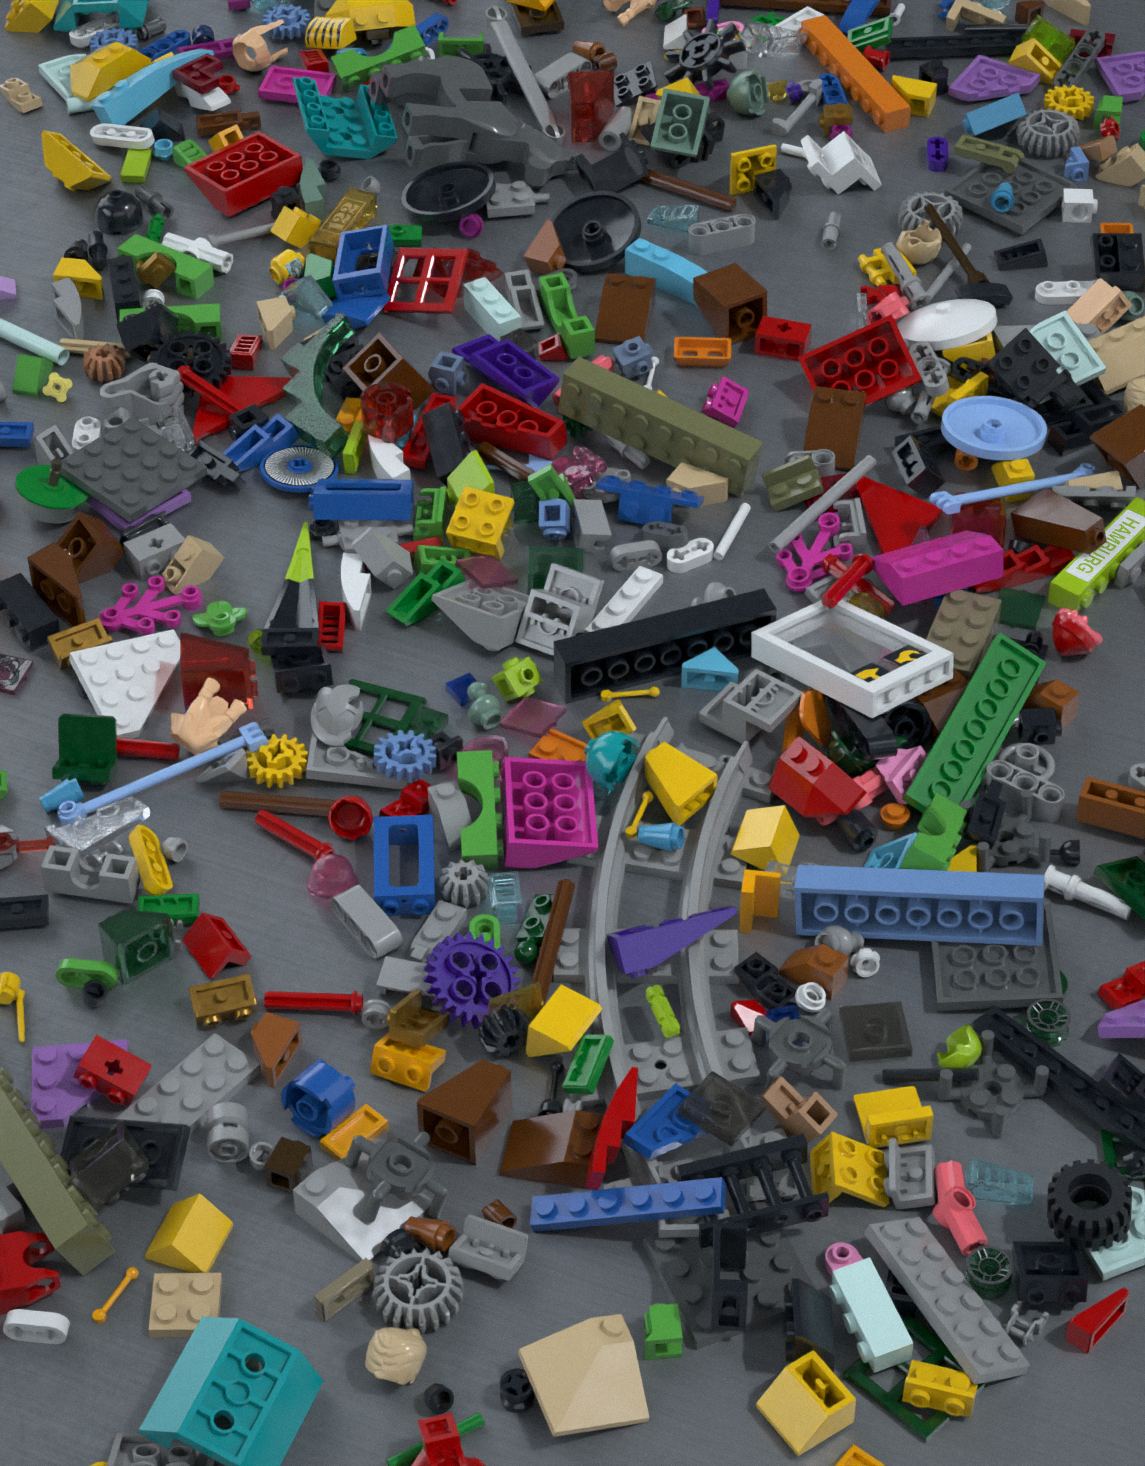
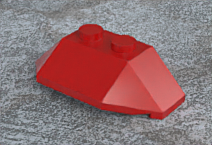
M799 736L778 758L769 789L805 818L824 817L834 814L848 815L867 793L834 762Z

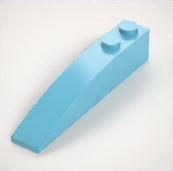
M196 49L159 60L130 77L118 81L111 91L101 94L98 97V101L91 106L101 124L125 125L179 82L173 79L172 70L204 54L214 55L213 50Z
M638 238L625 249L626 274L637 277L656 278V288L698 306L693 299V278L708 273L707 271L687 259L641 238Z

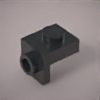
M441 731L428 738L432 740V746L436 747V767L440 771L457 763V752H463V739L459 735L451 739L446 733Z

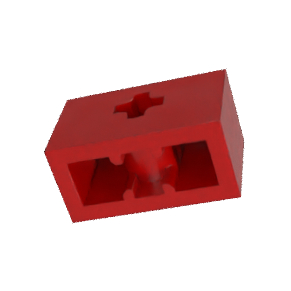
M763 316L755 335V354L799 361L798 357L806 354L809 350L812 324Z
M96 1034L79 1062L73 1078L77 1079L83 1087L90 1090L95 1089L105 1094L112 1103L129 1107L146 1080L152 1065Z

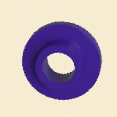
M792 80L785 87L791 102L797 101L799 103L801 102L800 97L804 96L800 84H795Z

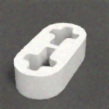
M697 538L689 541L684 547L670 549L667 552L668 570L674 573H684L710 562L713 559L714 544L709 539Z
M13 1309L7 1313L3 1332L9 1338L18 1341L60 1344L66 1340L70 1322L65 1316L54 1312Z

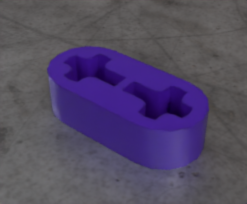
M708 0L706 26L708 19H713L718 24L720 0Z
M932 137L927 141V168L934 172L945 171L948 167L949 158L948 141L942 137Z

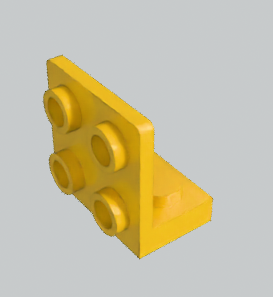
M979 372L973 378L968 379L965 384L947 376L949 390L935 398L930 411L942 417L944 410L955 401L974 396H987L989 376Z
M464 487L446 530L451 547L469 549L472 553L501 560L505 550L500 538L514 506L513 498Z
M914 1086L855 1094L853 1096L855 1109L868 1146L873 1148L889 1146V1139L896 1138L898 1145L931 1140L934 1115L931 1106H921L917 1090Z
M833 1131L810 1151L811 1185L814 1195L827 1192L830 1203L844 1192L883 1208L889 1204V1197L886 1196L884 1178L887 1177V1170L883 1151Z

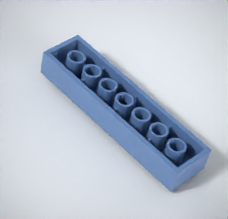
M798 865L794 887L796 935L817 936L824 928L838 925L849 932L861 934L863 938L1042 946L1045 875Z

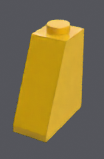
M664 741L655 749L648 751L644 758V777L671 820L677 826H680L712 799L717 787L718 774Z

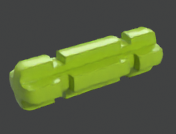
M657 984L653 987L649 986L646 989L645 997L648 1003L652 1005L651 1009L659 1026L662 1027L661 1030L664 1036L669 1039L673 1036L677 1037L680 1034V1025L677 1019L673 1018L675 1014L667 998L663 996L665 994L662 987Z

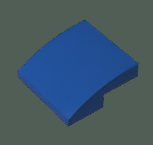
M387 293L339 301L338 297H336L321 314V317L325 324L340 319L345 322L348 329L368 326L391 298Z

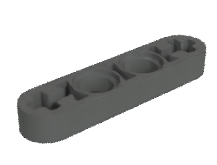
M1091 28L1085 32L1055 76L1053 90L1055 86L1062 87L1066 79L1068 80L1066 85L1068 88H1071L1072 85L1077 87L1104 46L1105 33L1101 29ZM1081 52H1087L1090 54V56L1083 58L1080 57L1078 54ZM1071 67H1076L1080 71L1077 73H1071L1068 71V69Z

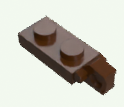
M240 109L196 115L195 117L198 136H212L236 124L240 131L248 129L251 131L261 128L259 111L241 113Z

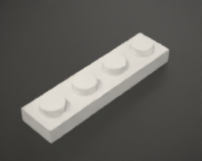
M639 566L588 625L585 633L630 622L662 585L663 574Z

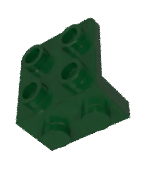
M61 714L58 718L59 759L52 768V779L64 781L66 778L68 780L76 778L77 782L90 781L93 785H104L110 782L117 772V721L115 717Z

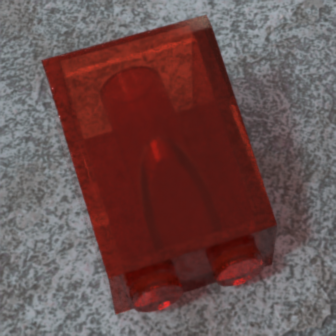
M614 70L568 72V116L571 142H595L614 113Z
M180 633V676L185 713L192 702L198 697L208 677L215 679L220 684L219 691L213 697L219 696L228 702V709L235 699L242 701L247 709H253V697H259L258 681L252 680V677H256L255 660H250L249 648L188 633Z

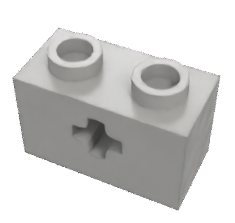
M172 523L164 525L123 543L126 563L141 581L164 572L185 541V538Z

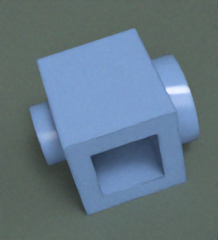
M553 498L547 501H539V528L545 539L559 541L565 539L566 535H571V509L566 500Z

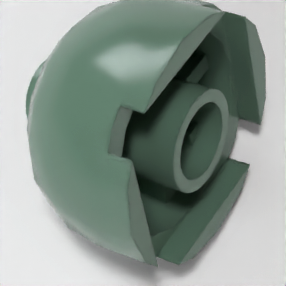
M759 69L745 70L733 77L727 90L728 101L734 110L741 115L759 116L766 111V109L762 108L764 103H768V86L765 77H760L759 72L761 71Z

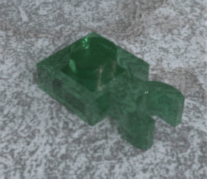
M423 706L411 722L410 730L414 731V736L424 734L425 741L445 729L449 723L448 714Z

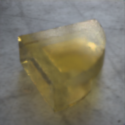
M786 80L767 84L768 96L773 103L781 101L787 95L785 86L788 84Z

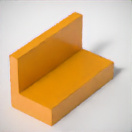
M744 869L741 889L740 933L751 934L754 916L778 918L781 873Z

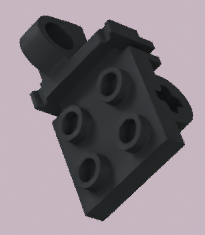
M710 112L707 115L697 158L694 157L697 161H700L701 157L704 161H707L709 154L713 152L715 141H722L725 122L716 112ZM656 123L642 125L641 134L650 145ZM655 150L660 157H665L674 168L686 166L691 159L690 156Z
M1027 328L1023 329L986 363L994 372V376L999 384L1008 392H1013L1018 398V402L1026 399L1028 401L1026 406L1032 409L1049 394L1067 413L1086 396L1073 381L1071 373L1066 368L1060 374L1057 373L1056 370L1061 365Z

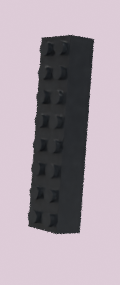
M762 588L554 641V683L565 704L599 696L603 690L615 692L681 675L684 662L714 647L730 662L752 656L751 632L775 622L777 609L765 589Z

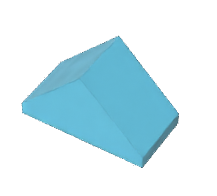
M714 647L682 664L681 687L720 692L731 681L738 684L739 669Z

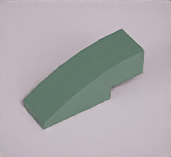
M310 158L307 159L303 167L300 179L302 210L308 213V215L312 214L321 220L325 219L324 204H327L326 184L313 159Z

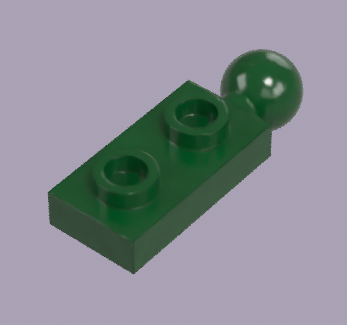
M555 894L534 895L516 936L518 944L514 949V956L519 963L529 965L538 958L539 951L537 946L542 945Z

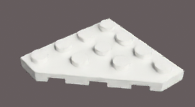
M172 629L70 652L69 661L97 715L115 717L117 721V738L132 739L139 737L147 718L152 714L161 693L167 687L176 666L182 660L185 649L176 632Z

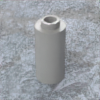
M623 106L613 115L599 135V142L604 149L608 151L619 149L622 144L619 134L624 132L628 136L635 113L633 109Z

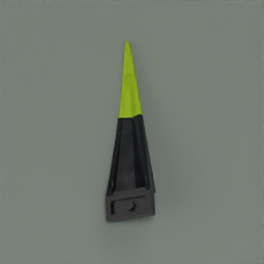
M307 521L303 523L285 580L263 627L261 641L262 656L318 655L320 633Z

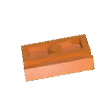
M550 728L547 736H543L530 750L528 758L585 762L587 755L584 752L587 744Z

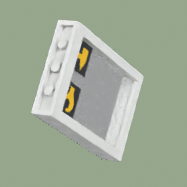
M820 600L751 632L752 658L871 718L953 678L954 653L843 600L832 609L823 606Z

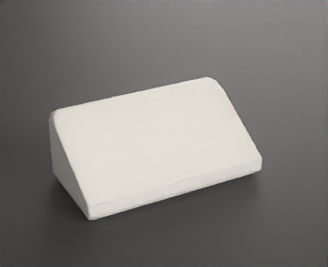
M687 14L665 26L663 49H682L686 44L682 32L687 30Z

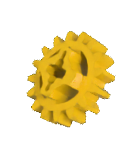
M1063 85V88L1055 86L1054 90L1049 89L1048 93L1044 96V110L1049 108L1055 111L1058 109L1059 112H1066L1067 115H1072L1074 120H1084V116L1090 117V112H1093L1094 96H1090V91L1083 92V87L1078 88L1072 85L1071 88H1068L1066 85Z
M272 734L271 739L268 740V745H261L259 750L253 753L250 750L246 751L249 777L256 778L257 784H261L264 781L267 782L268 788L273 783H277L279 788L283 787V782L293 785V778L302 779V772H306L308 751H305V744H298L296 737L287 740V734H284L281 739H277V736Z

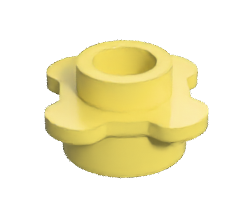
M53 372L49 375L47 386L43 387V393L46 396L51 395L55 397L58 402H64L67 399L68 389L72 388L73 383L71 379H65L60 377L58 373ZM56 385L60 386L59 390L55 388Z

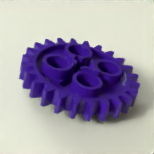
M459 932L453 938L446 936L442 942H439L432 949L433 951L426 958L429 962L423 968V970L428 972L423 981L432 984L426 990L427 994L436 995L432 1004L441 1003L443 1005L440 1014L449 1011L451 1013V1022L459 1017L461 1018L462 1027H465L471 1021L473 1028L477 1029V1026L484 1022L483 1016L490 1015L492 1009L498 1010L504 1004L507 1007L518 1004L519 1001L516 998L521 994V990L517 986L522 980L513 976L519 968L509 966V962L513 957H503L502 953L505 949L503 946L496 950L494 948V939L485 943L483 934H480L474 940L471 932H468L464 937Z

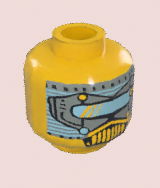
M287 249L271 259L269 273L277 284H283L285 280L290 278L300 279L305 274L306 260L301 253Z

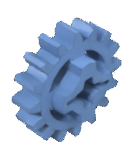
M284 4L279 7L274 6L273 11L267 10L266 14L263 15V25H268L280 19L284 21L283 24L266 32L267 35L272 34V38L278 36L282 40L285 37L292 39L296 36L301 37V33L306 34L307 27L311 22L307 9L301 10V6L293 7V4L289 5V7H285Z
M113 27L110 31L105 28L102 32L97 31L96 36H91V41H89L91 53L102 46L114 42L122 43L136 51L139 49L137 35L132 34L131 30L125 32L124 28L116 30Z
M398 730V735L395 736L389 732L387 733V739L379 738V745L374 746V765L378 766V773L386 772L387 779L395 776L396 782H400L402 778L412 782V777L415 776L422 780L423 773L431 774L432 767L436 766V747L432 746L431 739L424 741V734L414 736L413 730H410L408 734Z

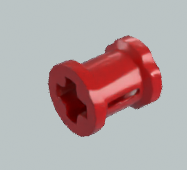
M867 46L863 56L872 66L879 67L880 70L885 71L889 64L890 51L885 50L882 52Z

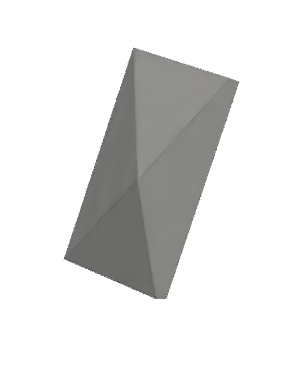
M241 748L212 761L196 778V781L199 784L249 781L246 752Z

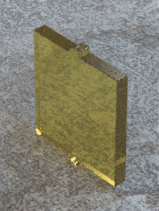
M539 982L489 999V1015L492 1013V1009L498 1010L504 1004L507 1007L516 1005L523 1013H526L531 1024L544 1004V1000L541 997V985Z

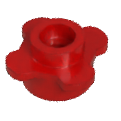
M222 75L219 77V88L226 95H231L234 91L240 90V85L236 84L234 76Z
M1113 117L1104 119V122L1100 124L1102 137L1113 135L1115 140L1119 139L1120 126Z

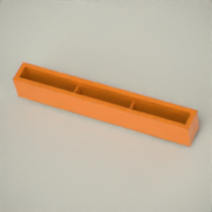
M826 15L801 22V31L799 32L801 43L810 50L811 54L821 62L823 67L831 74L838 76L842 88L852 96L853 100L863 108V111L873 119L874 123L884 133L909 126L910 105Z

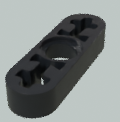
M967 357L958 358L951 367L952 377L962 383H965L973 376L971 373H965L963 376L959 375L960 370L956 369V366H961L962 363H965L966 369L972 372L975 370V367H978L979 370L975 375L979 372L989 371L994 376V372L987 364ZM994 376V381L988 385L987 392L1007 399L1016 398L1013 392L1009 393L1001 385L999 389H996L995 386L998 381Z

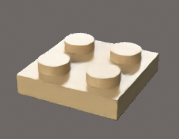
M154 1273L149 1320L150 1338L191 1337L202 1316L220 1317L222 1273Z

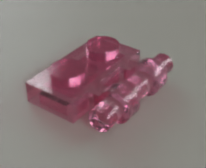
M576 446L573 450L576 456L570 458L565 455L556 458L551 463L558 475L561 473L565 475L573 493L594 482L592 477L598 472L604 473L607 470V465L603 458L593 455V452L587 447Z

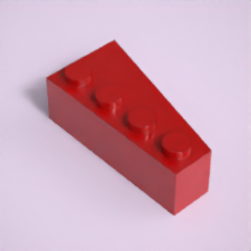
M483 383L456 408V410L460 409L465 417L464 430L472 441L480 443L485 441L493 446L553 459L567 444L565 422Z

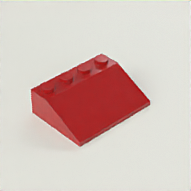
M257 131L183 168L184 172L214 208L230 217L271 197V193L277 192L279 187L287 186L292 188L297 183H300L303 164L300 154L264 133Z
M892 314L798 357L813 393L815 386L865 392L866 407L922 382L921 376Z

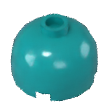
M607 731L596 739H591L584 752L587 755L585 761L586 770L591 779L608 791L615 790L616 788L612 785L615 782L622 784L637 758V755L633 753L634 746L639 748V741L620 731Z

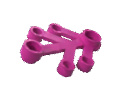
M824 513L818 518L820 532L810 550L804 544L801 533L794 539L796 541L792 540L787 545L788 548L795 549L803 562L801 567H797L794 563L791 551L783 549L776 554L777 565L784 567L788 573L786 576V586L790 590L796 592L805 591L806 587L813 584V581L831 576L832 574L830 573L825 574L823 568L812 571L813 567L821 564L828 554H837L841 561H848L853 557V547L849 543H841L836 548L822 552L829 538L835 536L840 530V518L837 514Z
M152 576L148 579L149 588L135 607L126 609L131 601L139 597L138 586L135 583H126L122 586V596L115 606L101 611L98 618L107 632H117L124 627L138 631L142 635H150L155 632L154 621L163 623L169 628H176L182 623L179 611L169 610L164 613L160 612V610L181 605L186 610H196L203 604L202 592L196 586L189 585L183 588L181 594L154 601L157 595L165 590V582L161 576ZM135 617H142L139 621L132 619Z

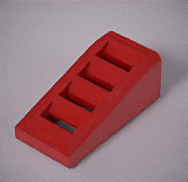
M320 48L298 51V56L304 70L329 73V63Z
M237 335L230 348L232 357L231 369L252 371L255 369L263 342V335Z
M319 601V645L325 644L327 651L343 652L347 617L346 602ZM325 617L339 618V620L325 619ZM324 625H337L339 628L324 627ZM323 633H338V636L323 635ZM322 640H325V641H338V642H337V643H322Z
M1123 1287L1070 1319L1067 1324L1066 1340L1084 1353L1090 1352L1125 1314L1129 1291Z

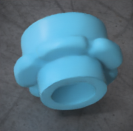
M168 139L156 141L154 143L153 155L161 160L170 159L173 155L172 141Z

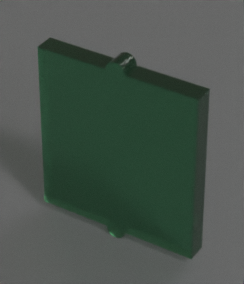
M1001 587L998 599L1002 600L999 623L1009 625L1011 628L1018 627L1032 631L1036 630L1046 596L1030 593L1025 589L1016 590Z

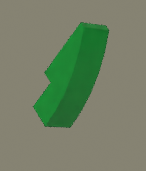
M441 559L427 575L420 572L387 608L386 613L405 626L411 625L439 608L431 600L433 594L465 582L466 579L460 569Z

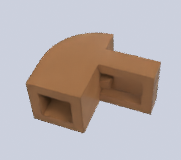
M782 1076L777 1078L758 1099L778 1121L774 1127L775 1129L782 1127L787 1137L804 1134L807 1142L819 1137L838 1115L816 1091L803 1099Z

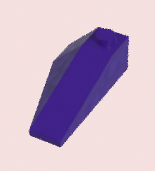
M726 906L691 914L688 916L689 919L683 920V918L664 920L659 923V927L653 928V925H641L606 934L619 971L623 974H629L630 978L648 974V968L655 967L737 914L736 907Z

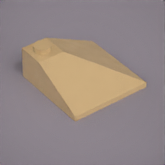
M622 1314L589 1318L519 1348L518 1355L553 1437L648 1422L650 1417L634 1340Z

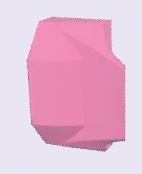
M921 746L910 749H898L896 756L880 759L875 764L899 804H908L902 798L927 756Z

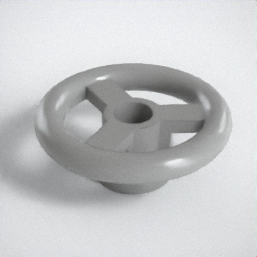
M1032 743L1012 744L1003 749L997 759L1006 761L1011 754L1016 752L1013 765L1032 772L1045 780H1049L1055 770V762L1051 754L1041 746ZM1039 756L1044 759L1046 769L1038 765Z

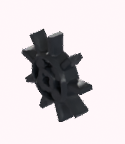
M708 19L704 33L693 36L687 30L682 32L687 43L681 51H667L665 54L671 64L679 63L664 73L669 83L673 84L681 78L688 77L693 85L696 81L702 80L708 90L711 91L714 89L712 77L722 69L735 73L737 69L728 60L729 56L746 50V46L741 38L732 40L739 33L735 24L730 22L717 34L718 26L713 19Z
M485 44L483 53L474 56L463 48L459 49L458 57L471 60L482 67L493 88L491 96L496 95L499 102H502L503 105H507L508 90L524 95L506 56L503 57L492 53L490 44Z

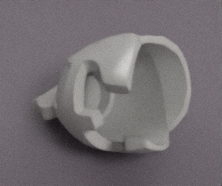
M343 684L333 689L323 687L319 690L317 700L311 711V726L314 734L320 741L327 745L344 747V744L352 738L351 732L359 727L364 713L362 701L354 705L349 704L351 700L357 699L360 692L359 687Z

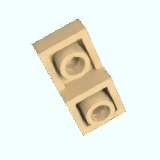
M10 78L5 81V84L0 85L2 95L21 113H26L43 106L41 97L31 93L29 84L18 78Z

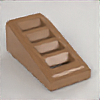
M1113 135L1079 145L1086 158L1090 161H1104L1117 152L1116 141Z

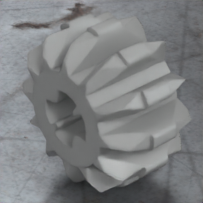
M461 858L459 863L455 864L449 861L448 867L441 869L438 888L445 902H452L456 906L464 905L467 909L469 904L472 903L478 906L480 899H486L489 877L485 873L483 865H476L474 859L466 863Z

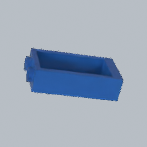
M388 224L341 232L332 279L339 301L387 293L394 248ZM379 253L376 268L356 271L359 256Z
M318 479L316 487H312L311 495H309V511H313L314 520L410 521L414 507V480Z
M433 815L374 817V901L389 917L429 915L436 906ZM419 844V883L415 886H391L389 884V845Z

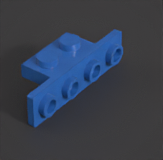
M607 475L596 483V489L620 493L617 519L640 524L654 521L672 523L674 504L699 508L704 502V497L698 496L695 491L683 490L677 492L672 491L671 487L665 485L651 487L646 486L645 482L638 480L625 482L620 481L619 477Z

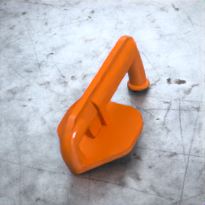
M814 688L802 691L800 704L786 717L782 754L798 736L803 739L804 730H807L819 746L828 745L831 723L823 693Z

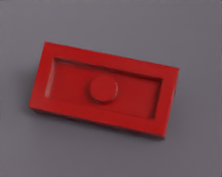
M203 912L182 940L207 976L213 979L218 976L227 962L245 966L252 957L224 918Z

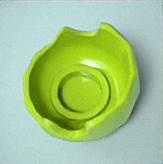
M964 1025L948 1036L946 1039L948 1051L945 1054L940 1051L937 1053L938 1065L941 1068H968L975 1064L982 1052V1042L970 1025Z

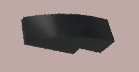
M1116 400L1076 410L1073 413L1072 420L1051 425L1047 442L1061 456L1074 453L1093 444L1089 438L1093 433L1128 411Z

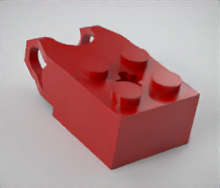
M16 1231L0 1235V1315L7 1314L16 1307L33 1304L61 1288L58 1271L30 1267L35 1262L42 1260L55 1251L45 1233ZM36 1243H46L42 1248H30ZM46 1279L53 1280L48 1285H37V1283Z

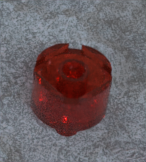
M388 382V386L380 387V383L367 387L362 392L360 406L363 432L374 438L382 439L385 443H394L399 437L404 436L414 427L413 399L410 390L406 386L395 382Z

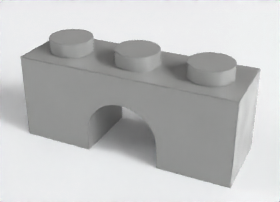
M50 845L41 865L46 892L132 904L140 884L137 857L108 853L102 868H96L82 861L79 849Z

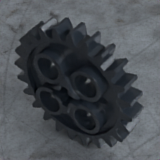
M191 329L188 330L187 334H183L182 331L178 330V336L175 337L169 333V340L160 338V345L154 344V351H150L149 363H157L158 365L178 370L182 365L188 366V349L192 348L193 372L219 389L222 388L221 382H227L228 375H231V351L227 350L226 343L220 344L219 337L212 339L210 332L202 336L201 330L197 334H193ZM183 384L182 392L184 394L185 392L189 393V396L193 398L195 391Z

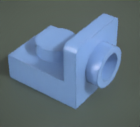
M1079 146L1070 148L1069 158L1066 160L1064 178L1075 183L1087 182L1089 161Z

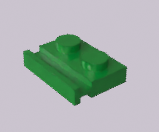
M888 16L848 30L847 39L860 53H863L867 46L875 49L890 44L893 22Z

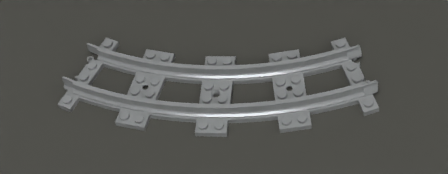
M663 717L655 732H649L648 736L635 732L628 734L639 741V748L634 746L633 751L637 758L629 775L619 788L609 817L596 815L598 851L567 860V863L595 868L590 889L586 928L564 929L554 968V983H585L586 997L600 1004L603 1008L589 1026V1034L610 1035L614 1040L594 1093L569 1094L573 1103H576L577 1100H582V1110L605 1106L607 1111L617 1088L631 1067H637L635 1123L643 1116L639 1101L661 1098L675 1083L690 1093L699 1092L701 1100L728 1116L729 1119L725 1127L713 1132L720 1146L719 1148L664 1166L659 1156L648 1160L622 1143L623 1139L621 1138L619 1150L630 1177L602 1185V1189L677 1182V1165L788 1138L782 1127L760 1135H752L733 1090V1087L760 1083V1072L747 1027L722 1031L716 1030L709 984H739V977L734 972V967L739 964L738 930H711L657 966L648 968V974L630 978L629 974H623L619 971L606 934L625 930L617 929L625 872L683 881L678 918H683V920L689 919L688 916L691 914L710 910L713 886L741 890L744 869L748 868L749 863L730 854L736 836L727 835L730 824L742 796L770 803L774 796V793L769 789L773 774L750 767L753 758L748 741L743 742L735 757L722 755L719 758V762L712 755L688 749L683 743H680L676 748L677 750L718 774L717 787L712 799L704 805L696 830L684 828L683 847L681 850L675 849L674 852L667 850L657 851L653 846L639 843L638 832L640 826L656 825L653 823L639 822L637 836L633 839L627 838L625 830L633 823L643 801L642 794L646 791L651 793L653 791L644 777V758L648 751L655 749L663 741L669 744L674 735L668 717ZM616 983L678 984L684 1036L624 1045ZM576 1052L562 1054L565 1078ZM657 1062H664L667 1066L665 1069H657L654 1065Z

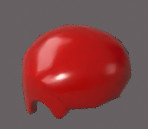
M347 795L337 799L331 804L327 818L330 828L339 837L355 840L358 837L367 835L373 823L371 807L363 798L355 795Z

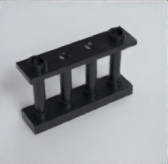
M804 1134L677 1165V1182L722 1177L737 1215L719 1220L716 1214L702 1215L705 1223L699 1224V1245L701 1249L713 1247L714 1222L724 1223L733 1221L736 1223H748L747 1237L803 1222H816L828 1216V1193L814 1195L802 1167V1164L807 1163L808 1143ZM787 1168L791 1172L801 1199L782 1203L770 1172ZM756 1176L759 1179L769 1207L750 1211L738 1180Z

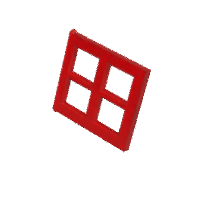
M400 247L387 290V294H389L391 299L383 307V313L452 314L468 256L467 249ZM406 259H425L421 277H401ZM436 259H455L451 277H431ZM399 284H418L414 302H395ZM429 284L448 285L444 303L424 302Z

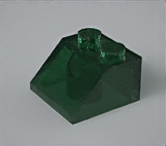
M530 546L527 595H530L531 589H544L552 563L585 573L586 550L584 548Z
M124 909L98 923L104 961H108L116 967L119 972L118 980L124 986L176 958L171 919L167 913Z

